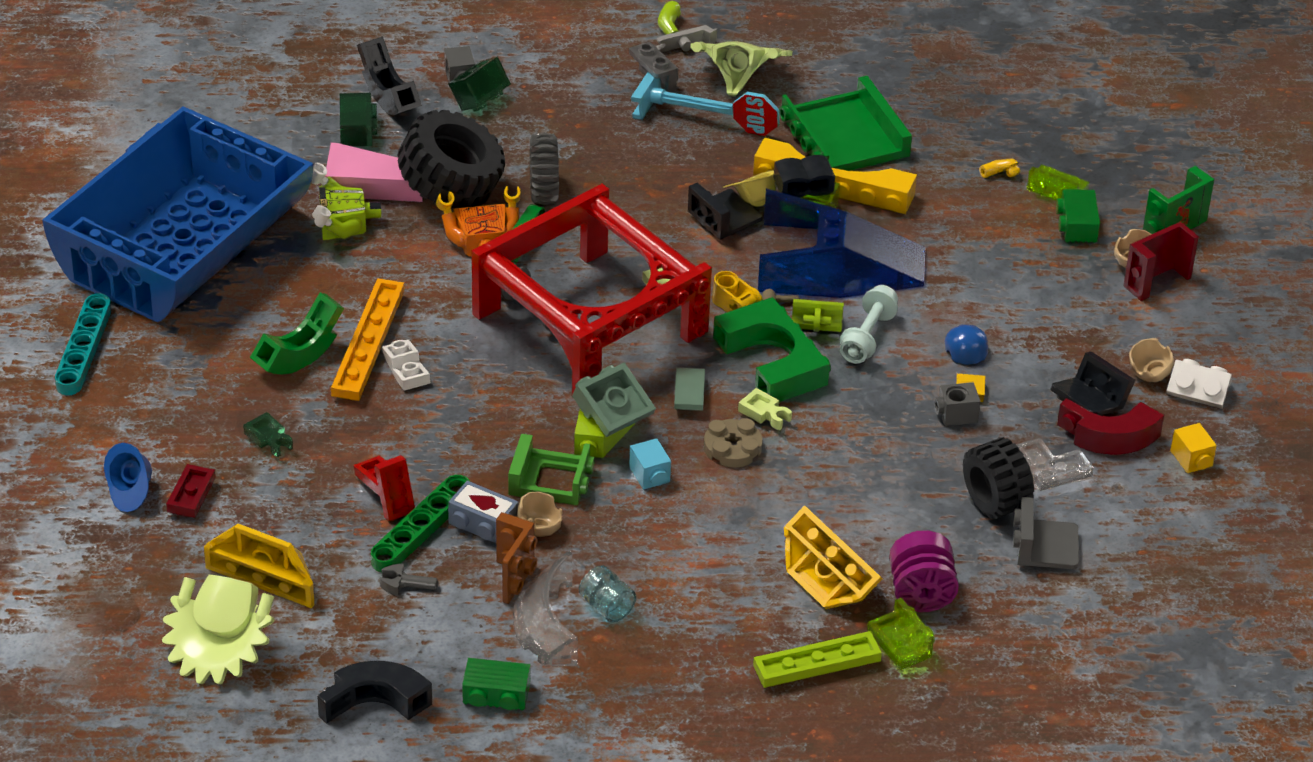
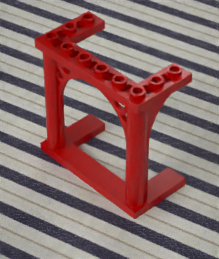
M603 183L471 250L472 315L480 320L501 309V288L538 317L557 338L572 368V395L578 381L587 376L593 378L602 371L603 347L618 341L625 335L640 329L647 323L662 317L681 306L680 338L689 343L709 332L712 267L705 262L695 266L613 203L609 199V188ZM580 225V259L585 263H589L608 253L609 229L645 258L651 275L645 288L633 298L611 306L587 307L571 304L555 297L511 261ZM661 279H670L668 282L664 284H660L657 282ZM593 315L601 317L591 323L587 321Z

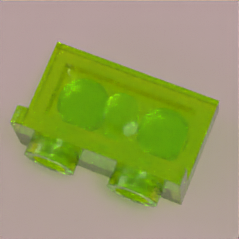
M902 598L895 600L893 612L868 622L867 631H871L875 641L900 670L932 657L933 643L935 642L933 631L929 626L924 625L918 618L914 608L908 606Z

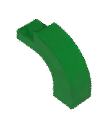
M320 292L305 319L295 330L284 336H273L263 333L250 358L269 373L283 375L299 371L317 360L335 340L338 334L333 331V328L345 308L327 294Z

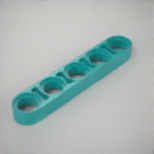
M95 293L88 296L84 301L55 374L56 389L62 395H74L82 389L111 315L110 299L105 294ZM95 305H104V307L100 309L91 308ZM89 323H96V324H97V325L94 326V327H85V326H84V325L89 324ZM79 342H90V344L85 346L77 345ZM74 360L83 361L81 364L77 365L69 364L71 361ZM67 379L75 380V382L70 384L62 383V381Z

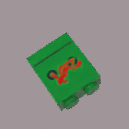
M1193 166L1187 170L1184 191L1168 199L1154 188L1150 189L1143 230L1154 234L1179 222H1182L1191 230L1206 222L1214 178L1197 166Z

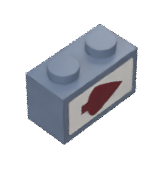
M466 481L448 502L449 524L496 543L497 517L501 512L517 517L519 502Z

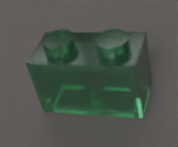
M497 56L479 61L449 82L448 85L461 111L472 109L473 112L485 108L487 106L486 102L489 99L493 100L503 95L502 90L511 85Z
M340 93V143L347 146H372V135H377V103H371V93Z

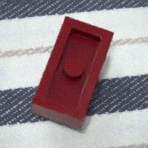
M187 464L166 503L167 513L196 518L216 478L215 469Z

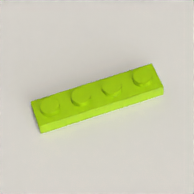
M871 631L757 656L754 657L753 666L763 688L880 662L882 652Z

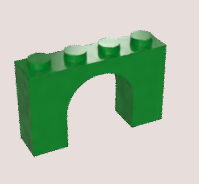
M773 297L714 317L713 339L726 354L759 344L774 345L789 353L788 356L756 367L755 388L782 402L828 385L829 372L831 371V364L828 358L819 352L814 342L808 339L802 332L799 324L790 318L786 309L780 306Z

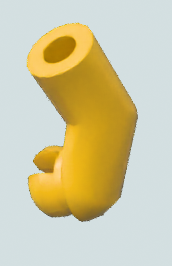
M1013 158L994 160L979 167L980 175L983 178L1006 171L1008 177H1014L1021 170L1018 167L1019 163Z

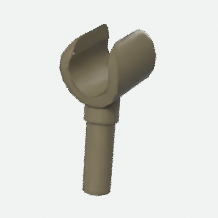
M766 289L762 294L763 300L773 297L778 303L793 302V299H799L798 295H776L772 289Z

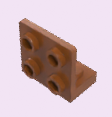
M501 512L496 519V562L502 564V601L509 604L515 595L521 593L527 576L532 575L536 569L537 558L534 557V550L537 545V537L534 536L533 522Z

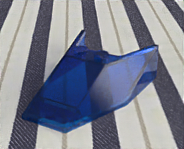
M766 188L764 225L818 229L817 243L813 247L760 254L759 292L772 289L778 294L845 298L865 295L867 291L877 285L888 286L894 291L924 287L926 247L849 212Z

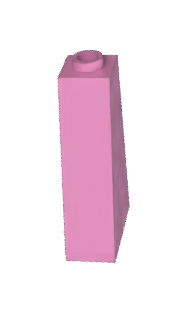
M331 143L326 166V178L331 177L345 187L363 189L364 199L422 202L423 200L417 190L413 191L409 187L408 180L405 181L402 177L397 157L339 143Z

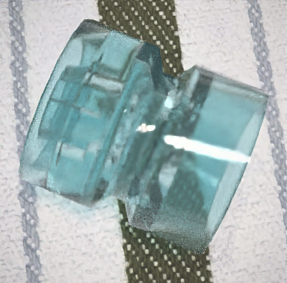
M604 565L597 566L589 571L579 586L580 596L592 607H595L597 612L607 621L612 623L618 622L628 615L636 602L635 591Z

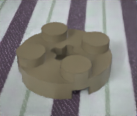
M749 418L713 420L709 423L708 430L704 435V451L711 460L712 456L720 460V465L732 468L747 466L752 463L753 458L757 454L759 457L762 452V435L755 427L754 421ZM731 441L737 442V445H731Z

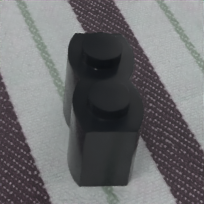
M811 155L803 159L785 158L776 161L774 164L773 178L782 198L798 199L806 195L824 196L834 192L835 175L826 156Z

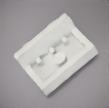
M1191 359L1176 360L1168 384L1167 394L1222 409L1228 388L1231 385L1232 374L1227 373L1226 369L1218 366H1211V368L1199 366L1198 362Z

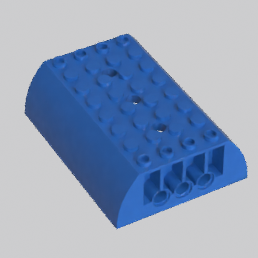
M182 106L42 220L45 235L56 261L70 282L94 293L105 294L111 301L158 323L305 196L312 182L313 163Z

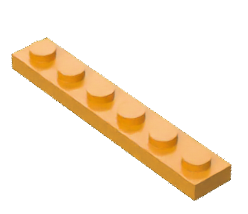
M377 278L331 386L332 397L360 400L404 294L405 286L403 282Z

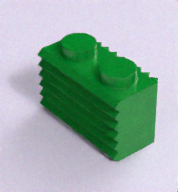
M1063 189L1061 198H1057L1056 214H1060L1058 222L1059 232H1064L1067 243L1069 241L1072 243L1075 241L1078 243L1080 241L1083 243L1086 241L1088 243H1096L1100 221L1095 190Z
M468 658L462 683L463 703L465 705L469 703L477 707L488 705L490 707L495 706L496 708L502 707L507 710L520 709L523 711L526 708L531 682V664Z

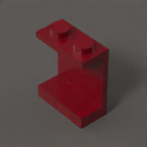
M1179 222L1131 243L1123 286L1136 298L1143 301L1150 297L1152 279L1159 274L1174 269L1186 280L1191 279L1199 236L1182 222Z

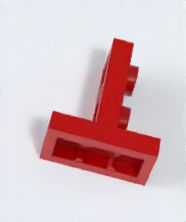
M379 455L353 465L355 476L380 496L384 518L389 522L408 515L415 508L407 461L402 455L389 460H385Z

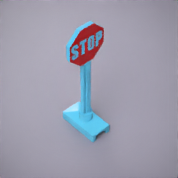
M647 72L631 96V101L639 102L632 116L643 120L653 103L661 105L668 103L732 115L733 119L747 133L765 136L780 124L779 108L764 94L747 91L732 104L671 93L661 89V79L654 78L649 72Z

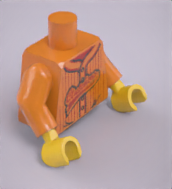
M506 186L504 190V198L508 203L506 208L505 204L455 208L453 212L451 211L454 202L453 193H448L449 203L443 202L439 194L436 205L444 212L442 220L446 237L458 247H462L465 255L471 256V250L513 229L519 220V208L516 207V203L520 200L521 192L517 186V195L511 197L508 195V186Z

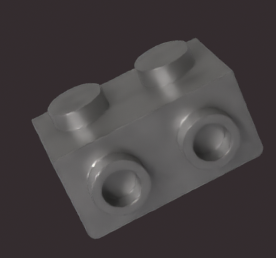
M651 42L629 48V54L639 63V70L644 75L649 72L654 78H660L661 89H665L666 92L676 93L678 81L677 66Z

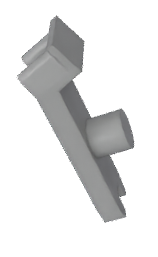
M703 25L663 35L656 39L661 44L657 45L656 48L660 52L677 48L689 51L691 43L694 42L713 44L717 41V29Z

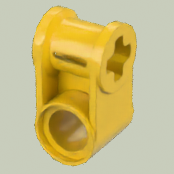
M721 271L714 277L712 301L726 312L763 300L762 295L756 288L748 285L733 272Z

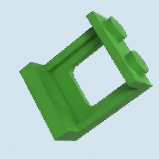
M521 434L508 473V495L522 497L529 492H542L553 496L554 502L578 505L581 494H586L588 490L589 477H587V474H592L594 469L595 457L590 456V444H584L581 455L535 449L533 448V435ZM544 467L575 471L572 491L538 487L536 483L540 470Z

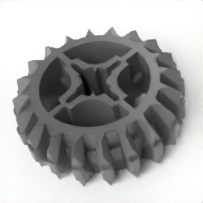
M547 132L532 134L529 145L531 200L534 204H556L559 198L557 137L555 134H548Z

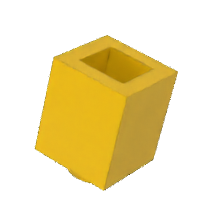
M1197 423L1174 430L1170 451L1187 473L1213 466L1217 445L1202 425Z

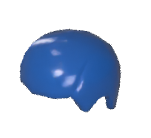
M959 325L947 333L945 350L950 352L955 363L965 365L977 364L985 360L988 354L987 336L984 331L975 325Z

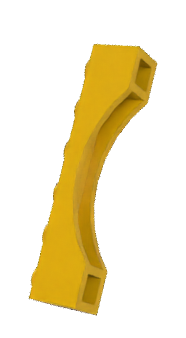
M764 138L754 156L753 176L774 170V164L778 160L785 158L803 159L805 156L789 143ZM832 168L835 175L834 192L828 194L829 196L902 214L907 213L915 196L917 174L892 168L868 172Z

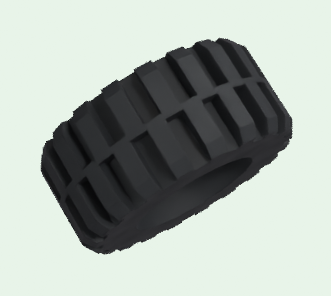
M433 110L420 115L413 122L398 150L397 161L401 175L405 181L408 180L409 187L413 191L417 190L425 200L429 199L436 205L440 194L441 200L449 203L448 193L452 192L454 202L451 210L455 208L481 206L482 203L489 199L506 165L503 148L501 145H498V139L495 135H491L488 132V128L484 125L481 126L476 123L477 120L471 117H464L459 112L450 113V110H441L439 112Z

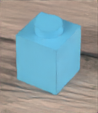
M657 438L630 446L629 467L643 490L670 482L671 460Z

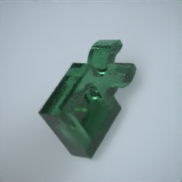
M267 412L243 425L246 436L261 449L269 445L271 453L276 457L281 456L280 446H285L289 450L293 449V440L289 435L285 434L284 426Z

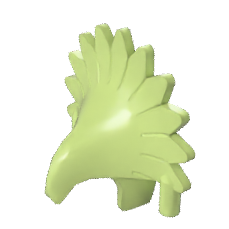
M727 41L718 44L694 42L690 46L694 52L704 51L713 59L714 64L718 66L725 79L727 94L735 97L743 89L751 75L768 59L792 56L793 53L791 50L759 47L738 41Z
M208 575L199 590L196 600H192L191 596L196 580L184 577L179 596H172L170 599L178 612L166 615L163 618L164 623L174 628L162 638L163 643L175 646L168 656V661L171 663L183 661L180 675L184 677L189 676L195 671L196 682L199 684H204L211 674L214 682L221 685L224 682L227 670L234 676L241 677L242 660L257 663L258 656L254 646L267 645L269 643V638L261 629L274 622V618L269 615L274 596L262 593L258 606L256 605L258 597L257 586L229 577Z

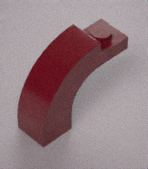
M1066 398L1060 403L1057 426L1075 435L1074 445L1082 449L1100 454L1120 455L1142 450L1155 442L1161 436L1164 414L1140 402L1126 414L1107 417L1092 413Z

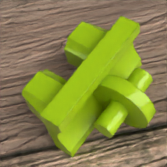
M793 299L792 320L798 323L801 329H810L813 332H819V330L842 332L844 303Z

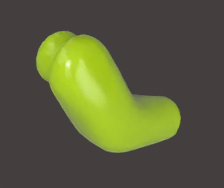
M676 1L667 2L658 17V26L665 35L679 32L675 26V20L677 16L679 18L681 15V7Z

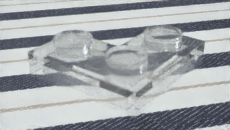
M1041 438L1016 444L1024 454L1034 483L1040 491L1093 476L1094 467L1080 449L1054 456Z

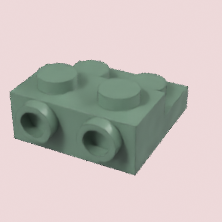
M625 362L616 367L609 365L593 378H590V376L582 378L576 383V388L572 395L586 418L593 417L606 437L654 414L656 407Z

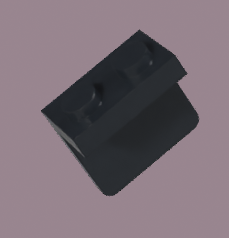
M1090 351L1085 353L1074 378L1052 383L1050 390L1057 394V398L1061 401L1067 398L1092 413L1104 415L1124 408L1135 379Z

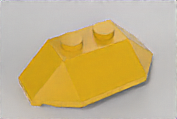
M805 505L784 526V536L786 537V571L825 609L862 601L883 579Z
M236 524L204 546L206 569L233 579L252 583L261 590L309 608L315 605L313 581L304 557L291 543L241 524Z

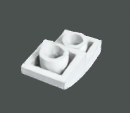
M397 340L390 345L382 346L385 359L404 391L430 384V374L420 363L418 350L409 340Z

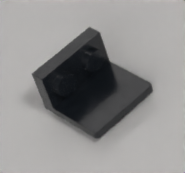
M698 182L689 186L688 212L720 240L762 221V215L732 189H727L713 196Z

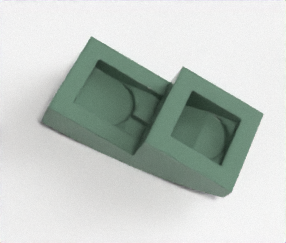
M676 367L674 409L703 410L705 369Z

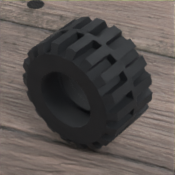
M1000 437L969 449L965 453L963 459L965 484L975 505L985 516L988 515L991 519L1000 518L1014 512V509H1020L1022 497L1034 498V480L1029 464L1022 451L1010 439Z

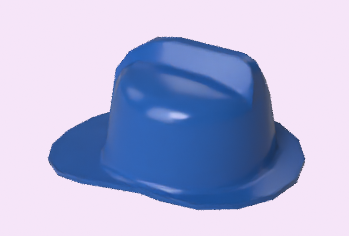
M116 444L108 451L105 457V477L114 506L120 511L132 512L137 510L147 497L152 467L149 460L132 444Z

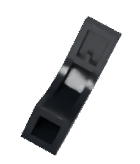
M383 36L357 45L365 69L362 71L365 82L372 96L385 112L395 115L422 106L414 81L406 83L396 73Z
M364 661L348 665L334 672L335 684L325 688L317 695L318 717L326 724L350 708L366 702L387 704L396 709L407 720H410L432 705V683L416 670L399 663Z

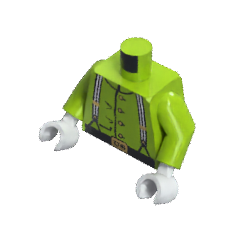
M315 163L313 165L311 183L315 185L321 183L322 185L319 186L320 205L316 207L312 216L315 218L316 226L322 227L323 240L346 239L353 235L364 234L366 232V219L381 218V202L364 203L363 189L345 187L331 177L326 178V167L321 163Z

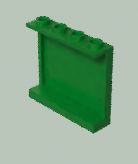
M868 75L858 77L857 91L797 105H793L786 94L782 95V106L779 107L781 120L789 126L792 136L798 139L804 152H807L809 156H826L831 168L851 171L910 156L912 134Z

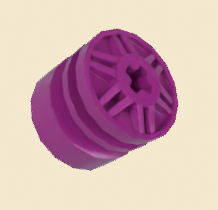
M927 530L905 534L895 541L890 549L889 560L893 574L894 592L899 604L912 611L931 612L951 603L958 594L959 583L957 571L954 567L953 549L949 540L940 533Z

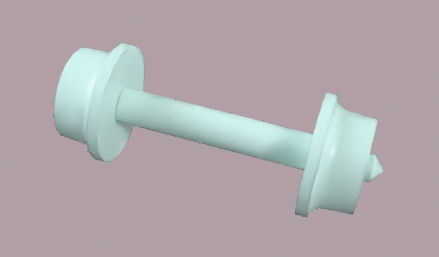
M877 285L863 296L862 306L868 314L861 328L853 327L844 330L840 336V353L845 360L854 364H860L875 353L876 342L870 334L878 320L888 321L894 318L898 312V296L892 288L885 285Z

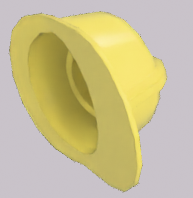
M774 170L755 175L742 182L723 186V188L734 186L745 202L755 207L763 206L771 201L772 195L775 193Z

